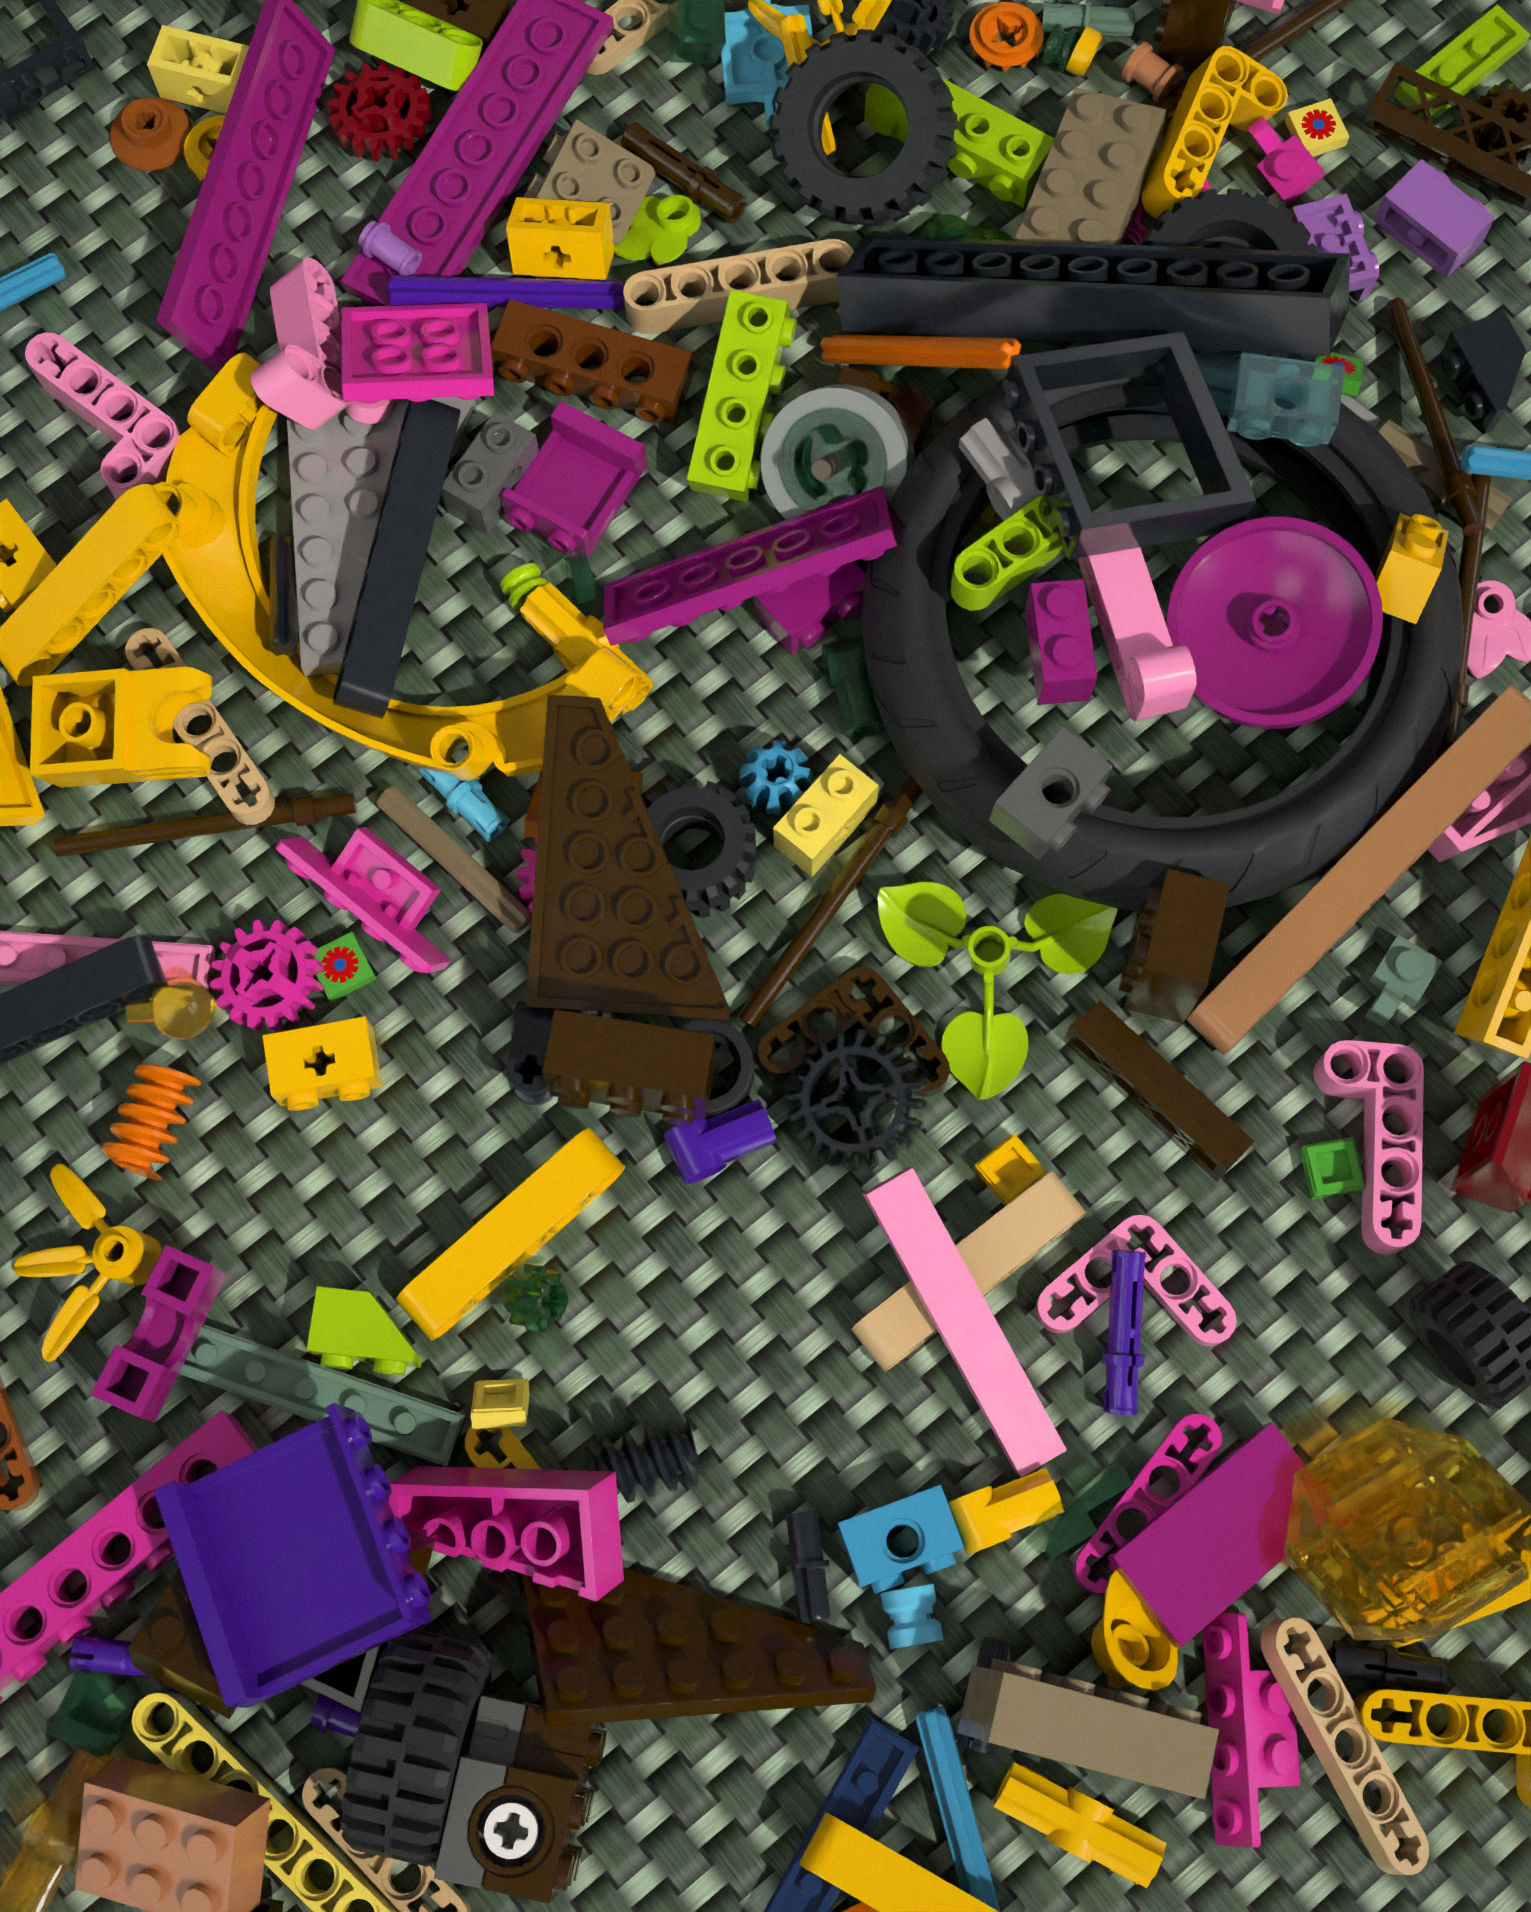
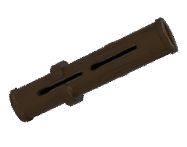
M638 122L632 123L626 129L621 138V147L649 163L657 173L686 192V196L696 205L702 203L730 224L735 223L742 216L747 206V198L721 182L714 170L708 166L700 167L669 144L650 133Z

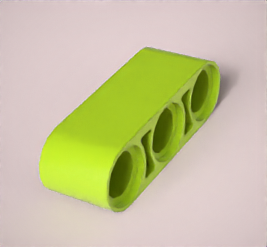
M357 0L349 37L350 43L356 48L454 91H460L479 62L483 45L482 40L477 36L398 0Z
M1038 496L963 550L957 557L950 587L951 595L959 606L971 611L988 607L1065 551L1058 532L1052 533L1051 523L1045 518L1050 515L1043 496ZM1019 544L1026 548L1028 553L1014 555L1008 552L1005 546ZM969 573H978L983 575L988 582L982 585H974L966 581L963 576Z

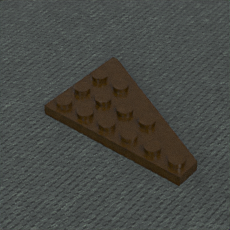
M548 695L526 1007L730 1020V1007L602 700L596 697Z
M624 1567V1581L598 1601L578 1596L579 1591L568 1587L556 1585L554 1588L532 1582V1576L516 1572L545 1727L873 1702L877 1687L864 1645L861 1642Z

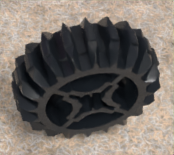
M857 1029L853 1045H851L846 1032L838 1031L835 1034L837 1049L833 1050L826 1040L820 1039L816 1042L817 1048L822 1054L819 1060L807 1052L801 1056L803 1063L811 1068L808 1074L795 1070L792 1071L791 1078L804 1084L802 1092L788 1091L786 1098L791 1101L801 1102L802 1109L792 1110L788 1113V1118L793 1122L803 1120L807 1122L795 1134L798 1140H808L814 1135L817 1137L809 1149V1153L812 1156L817 1157L828 1147L830 1148L827 1155V1165L837 1167L843 1155L846 1154L847 1170L857 1171L860 1166L861 1155H864L868 1168L872 1170L878 1169L880 1162L878 1151L881 1150L887 1160L894 1162L898 1159L897 1151L892 1145L895 1140L906 1148L913 1146L914 1141L903 1132L906 1126L917 1130L923 1129L924 1122L910 1116L912 1108L925 1110L928 1109L929 1103L924 1099L913 1098L912 1092L923 1090L927 1087V1083L922 1078L909 1080L907 1077L919 1067L916 1060L910 1059L900 1065L898 1064L906 1050L903 1045L897 1043L887 1053H884L888 1044V1037L886 1035L878 1033L869 1047V1037L866 1030ZM864 1057L877 1060L889 1071L894 1082L885 1085L881 1083L869 1085L863 1077L862 1070L858 1069L855 1058ZM840 1064L841 1070L838 1071L840 1084L837 1091L818 1102V1095L823 1080L835 1066ZM855 1087L860 1092L876 1095L868 1098L867 1105L862 1104L865 1109L860 1113L857 1109L839 1105L846 1103L848 1095L853 1096L850 1091ZM898 1098L896 1112L891 1123L884 1132L875 1138L873 1130L876 1129V1111L880 1106L892 1102V1099ZM830 1115H845L852 1125V1130L857 1132L859 1144H848L836 1138L826 1128L821 1118Z

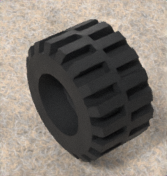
M685 779L686 787L677 789L673 781L664 785V795L659 796L655 791L646 797V808L663 849L675 834L687 829L705 830L716 836L722 843L723 849L719 857L707 867L698 870H684L670 864L689 911H699L700 918L710 917V908L717 906L720 912L730 908V899L734 896L739 900L746 892V882H752L755 874L754 864L756 863L754 823H750L749 811L745 805H737L735 794L728 789L723 795L719 794L717 783L707 781L705 788L697 787V779Z
M1463 1260L1409 1301V1314L1422 1344L1441 1370L1469 1397L1490 1409L1500 1410L1531 1385V1312L1518 1296L1494 1274L1471 1261Z

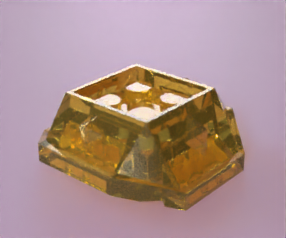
M1384 1417L1299 1469L1294 1474L1293 1500L1284 1549L1287 1563L1353 1640H1391L1406 1643L1413 1639L1436 1638L1529 1579L1531 1568V1504L1465 1438L1435 1430L1408 1428L1407 1423ZM1411 1542L1416 1543L1413 1545H1406L1407 1543Z

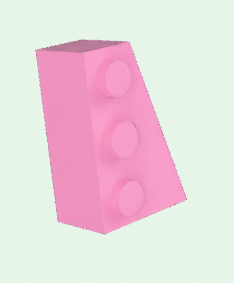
M1531 744L1428 848L1429 852L1439 863L1531 823Z

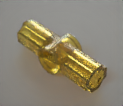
M85 1744L78 1746L51 1797L44 1799L38 1806L23 1831L20 1843L24 1846L0 1888L1 1912H46L67 1871H71L77 1865L84 1782L115 1761L114 1757Z

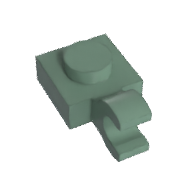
M1398 934L1368 980L1381 988V991L1364 1018L1382 1029L1386 1022L1391 1019L1401 1001L1413 1008L1419 1002L1443 961Z

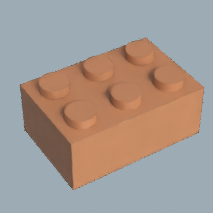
M122 1755L84 1782L75 1889L147 1912H252L260 1905L271 1798Z

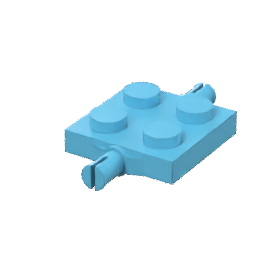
M763 0L786 16L802 14L805 19L808 35L813 38L809 5L785 7L771 4V0ZM749 7L736 12L717 13L726 105L749 102L764 103L765 122L769 127V116L774 115L773 111L777 112L778 104L773 101L777 87L784 89L790 76L785 74L789 67L783 43L756 20Z

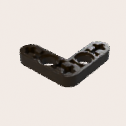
M857 967L845 973L768 1031L761 1038L758 1046V1059L762 1070L771 1077L784 1079L791 1077L792 1071H800L807 1066L801 1059L805 1052L816 1058L821 1055L816 1044L818 1040L824 1039L833 1046L836 1044V1032L844 1031L848 1035L858 1027L867 1031L869 1041L872 1044L883 1022L889 1019H898L905 1023L909 1030L908 1038L901 1043L906 1048L904 1054L911 1050L916 1041H919L923 1046L917 1048V1057L926 1066L933 1062L938 1065L934 1075L937 1081L931 1083L929 1079L923 1078L926 1080L927 1087L912 1093L922 1097H929L940 1093L946 1086L950 1073L949 1061L942 1050L881 975L867 967ZM858 982L862 987L867 986L869 983L874 986L871 990V999L879 1009L884 1002L890 1004V1007L879 1011L871 1023L865 1019L872 1014V1008L862 998L857 999L855 1002L850 999L853 995L852 984ZM817 1010L828 1011L836 1019V1028L826 1036L813 1034L807 1026L808 1017ZM798 1026L803 1040L812 1048L806 1051L801 1041L790 1051L791 1063L785 1065L781 1060H777L774 1063L770 1062L769 1059L772 1056L771 1045L777 1043L782 1048L789 1045L795 1040V1033L790 1029ZM887 1044L884 1053H887L894 1045ZM908 1055L904 1062L912 1058ZM917 1070L907 1076L909 1080L915 1079L914 1076Z

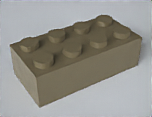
M1075 87L1014 241L1125 245L1137 209L1141 203L1142 188L1163 141L1166 109Z
M992 1658L990 1669L972 1665L957 1733L988 1743L1205 1800L1219 1729L1200 1725L1202 1713L1098 1686L1095 1696H1093L1095 1684L1046 1672L1043 1682H1040L1042 1670L1014 1662Z

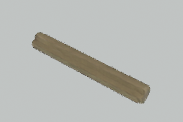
M393 785L388 787L379 796L377 806L510 931L518 934L525 929L532 920L530 911L411 799Z

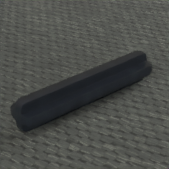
M276 535L270 540V651L276 656L282 654L292 656L297 652L298 643L294 538L290 535L286 537Z

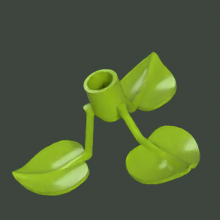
M918 882L903 886L882 887L878 893V912L882 930L892 949L903 960L919 967H933L944 960L949 946L955 949L968 948L969 962L972 968L984 976V1015L977 1012H964L956 1016L945 1028L941 1044L942 1052L949 1061L950 1072L979 1100H987L1006 1089L1017 1077L1027 1058L1028 1035L1022 1020L1010 1013L993 1016L994 976L1002 973L1009 965L1010 951L1015 949L1035 952L1040 949L1041 959L1050 970L1067 975L1082 973L1093 967L1102 957L1117 915V908L1059 893L1037 901L1027 912L1024 925L1026 932L1034 942L1020 941L1014 936L1008 938L1003 930L994 926L981 927L974 931L971 936L965 935L962 939H957L955 937L966 926L967 915L961 897L950 887L935 882Z

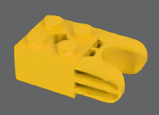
M192 667L136 671L122 668L33 676L30 776L61 788L208 776L211 768V756L209 753L200 752L190 744L175 743L172 728L173 722L181 710L191 704L205 702L210 699L212 694V676Z

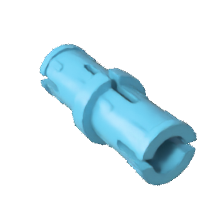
M425 768L419 769V774L447 800L446 806L454 814L460 813L486 842L496 839L508 827L507 824L510 823V818L482 792V785L476 779L469 781L459 780L452 775Z

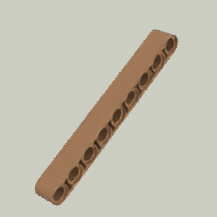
M1513 684L1506 689L1196 1007L1186 1020L1224 1056L1234 1048L1531 744V700Z

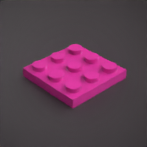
M487 303L341 308L343 401H358L364 404H372L381 400L408 399L414 402H423L431 398L457 397L463 400H473L481 396H494Z

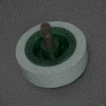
M848 384L828 385L793 399L773 419L762 446V478L771 502L786 520L883 486L890 502L915 460L914 446L903 418L883 397L859 386Z

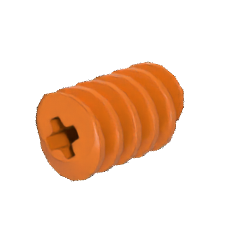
M140 1064L136 1066L134 1074L144 1084H130L126 1089V1094L136 1103H123L118 1108V1113L129 1123L111 1124L110 1133L120 1142L103 1143L101 1149L118 1166L149 1179L162 1180V1177L150 1167L152 1163H169L170 1158L159 1149L160 1143L177 1144L178 1138L167 1130L168 1124L185 1125L186 1119L175 1110L176 1105H193L194 1100L183 1091L184 1086H201V1082L191 1075L167 1066Z

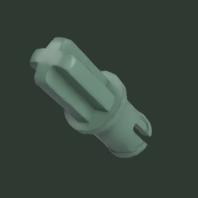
M1086 0V5L1044 1L1043 33L1082 35L1086 26L1101 32V35L1128 37L1134 31L1135 11L1132 8L1091 6V0Z

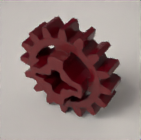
M381 60L378 70H371L370 66L365 62L362 63V74L357 76L349 70L345 72L348 84L345 86L335 83L333 89L336 98L328 100V107L331 113L329 119L334 134H338L341 146L346 148L352 145L354 154L358 158L363 156L366 151H371L374 162H379L382 152H389L393 160L398 159L397 149L402 146L410 152L415 150L412 138L425 139L427 134L424 124L431 123L432 120L426 88H421L419 76L414 74L407 78L406 70L398 66L393 72L389 71L386 61Z

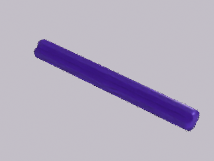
M392 276L388 281V299L390 304L400 306L487 303V307H506L509 299L539 308L622 309L625 306L623 296L625 283L621 280Z

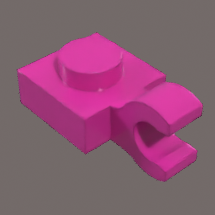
M1263 116L1247 128L1252 135V139L1267 156L1257 165V168L1286 206L1325 176L1321 166L1296 135H1293L1283 144Z

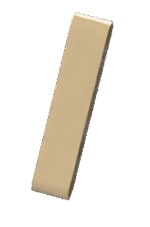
M827 239L639 272L632 275L624 285L623 296L626 319L629 326L641 334H654L723 322L730 289L736 290L731 287L737 284L749 286L738 291L788 301L789 310L839 301L836 280L838 273H829L825 270L829 268L841 270L854 251L845 241ZM783 276H791L795 279L791 281H782L778 278ZM690 292H697L702 294L696 298H688L684 296ZM644 300L655 302L649 306L638 305L639 302Z
M1052 1171L959 1242L956 1248L981 1294L984 1296L1066 1232L1087 1212ZM911 1281L873 1309L851 1329L884 1372L891 1369L938 1332Z

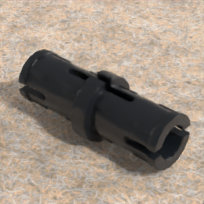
M1336 1640L1332 1642L1329 1657L1341 1677L1376 1682L1379 1689L1393 1690L1395 1686L1433 1691L1437 1694H1443L1445 1691L1448 1676V1665L1445 1658H1432L1398 1652V1648L1388 1644H1383L1381 1649L1345 1644ZM1366 1663L1375 1664V1665H1381V1666L1367 1665Z

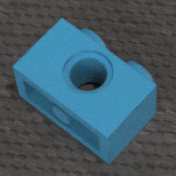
M941 1485L837 1524L859 1588L871 1584L874 1594L905 1583L902 1572L922 1565L927 1575L954 1565L956 1561L953 1553L964 1549ZM904 1526L914 1532L917 1538V1548L913 1555L907 1558H900L889 1551L886 1538L891 1529Z

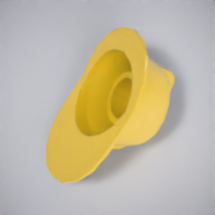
M1115 1570L1109 1577L1105 1591L1103 1617L1093 1630L1091 1640L1093 1657L1099 1668L1107 1675L1109 1687L1119 1689L1127 1685H1136L1145 1690H1160L1169 1686L1176 1676L1178 1648L1174 1647L1119 1572Z

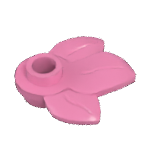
M1496 580L1483 581L1478 583L1467 664L1468 671L1475 679L1482 678L1496 669L1505 658V655L1521 662L1531 660V621L1515 609L1516 601L1510 588ZM1487 596L1496 598L1499 603L1498 611L1495 614L1487 612L1484 608V599Z

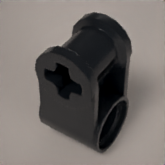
M518 1001L512 1022L507 1077L520 1100L532 1106L542 1105L554 1097L550 1095L542 1071L555 1008L526 1007V1002ZM557 1009L571 1012L569 1009ZM534 1069H540L543 1076H535L532 1084H526L524 1077H531Z

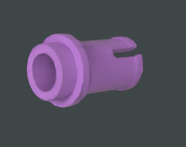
M371 221L360 234L358 243L363 247V253L369 258L376 256L397 271L400 276H412L419 267L422 253L391 232V227L386 222L378 223Z

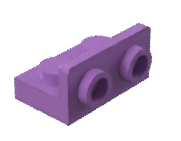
M1339 195L1292 207L1291 212L1294 214L1291 220L1295 224L1301 221L1311 234L1308 244L1314 243L1319 252L1350 253L1349 292H1354L1357 301L1368 299L1379 277V263L1375 253L1369 252L1363 237L1364 226L1362 217L1358 211H1353L1348 195Z

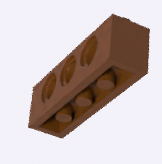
M512 299L508 301L491 344V355L495 372L500 373L502 377L515 383L528 381L545 386L547 390L559 396H570L572 394L586 398L596 406L607 410L620 408L636 413L638 417L651 423L664 421L676 425L694 376L692 352ZM546 349L555 351L549 356L537 355V353ZM588 363L600 364L598 368L593 370L582 368ZM633 376H643L646 378L640 383H630L627 381Z

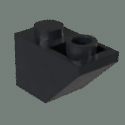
M1504 310L1451 331L1440 353L1441 365L1448 379L1455 381L1463 395V404L1468 416L1472 420H1477L1484 434L1494 430L1505 411L1526 352L1523 343Z

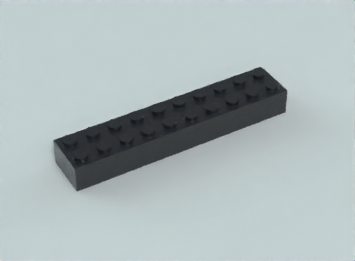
M867 235L837 274L836 280L842 331H855L861 335L879 336L884 333L923 337L933 335L1014 338L1019 343L1024 340L1045 341L1051 346H1066L1071 343L1101 344L1184 331L1191 349L1199 354H1212L1223 350L1242 351L1247 356L1261 357L1270 353L1293 354L1299 359L1308 360L1321 356H1330L1348 313L1350 253Z

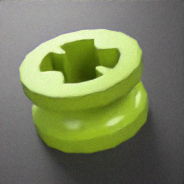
M527 563L510 571L501 580L500 588L504 594L510 595L508 600L512 608L520 609L531 592L538 586L548 584L547 579L540 578L541 569L538 564Z

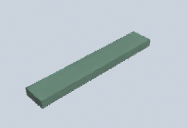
M206 1325L202 1326L179 1372L180 1375L315 1422L329 1416L326 1406L335 1403L354 1409L355 1412L361 1413L365 1418L372 1434V1442L444 1467H449L467 1419V1416Z

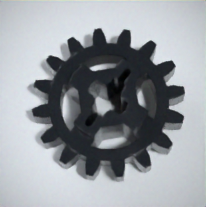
M854 0L853 3L856 4V8L861 0ZM892 0L874 32L879 35L889 33L899 37L906 44L918 48L924 55H929L932 48L939 51L944 41L946 42L954 25V21L951 19L954 10L944 6L946 0Z

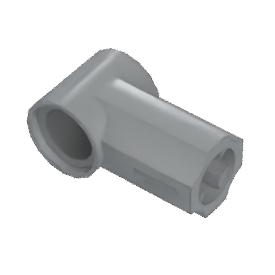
M996 417L992 419L984 418L977 422L960 438L959 448L986 483L989 500L1003 521L1039 496L1034 486L1033 469L1029 459L1021 452Z

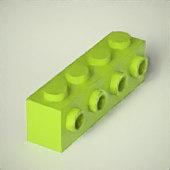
M942 78L950 89L954 99L952 101L953 110L958 117V129L954 132V141L957 143L954 158H949L947 167L958 177L966 180L971 179L988 188L998 199L1007 202L1011 201L1024 208L1032 196L1054 138ZM872 84L865 97L864 121L870 124L879 134L892 136L905 143L908 120L903 104L888 88Z
M730 289L687 476V482L692 491L748 502L750 489L758 490L762 480L761 460L757 459L761 441L764 442L767 430L775 418V414L768 411L772 394L780 396L784 384L786 366L779 365L783 347L791 348L797 323L796 319L790 318L789 305L786 300Z

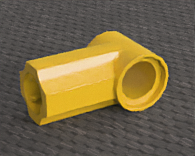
M1047 1468L993 1489L992 1486H988L948 1502L966 1555L1012 1538L1011 1533L1028 1526L1032 1527L1064 1512L1060 1495Z

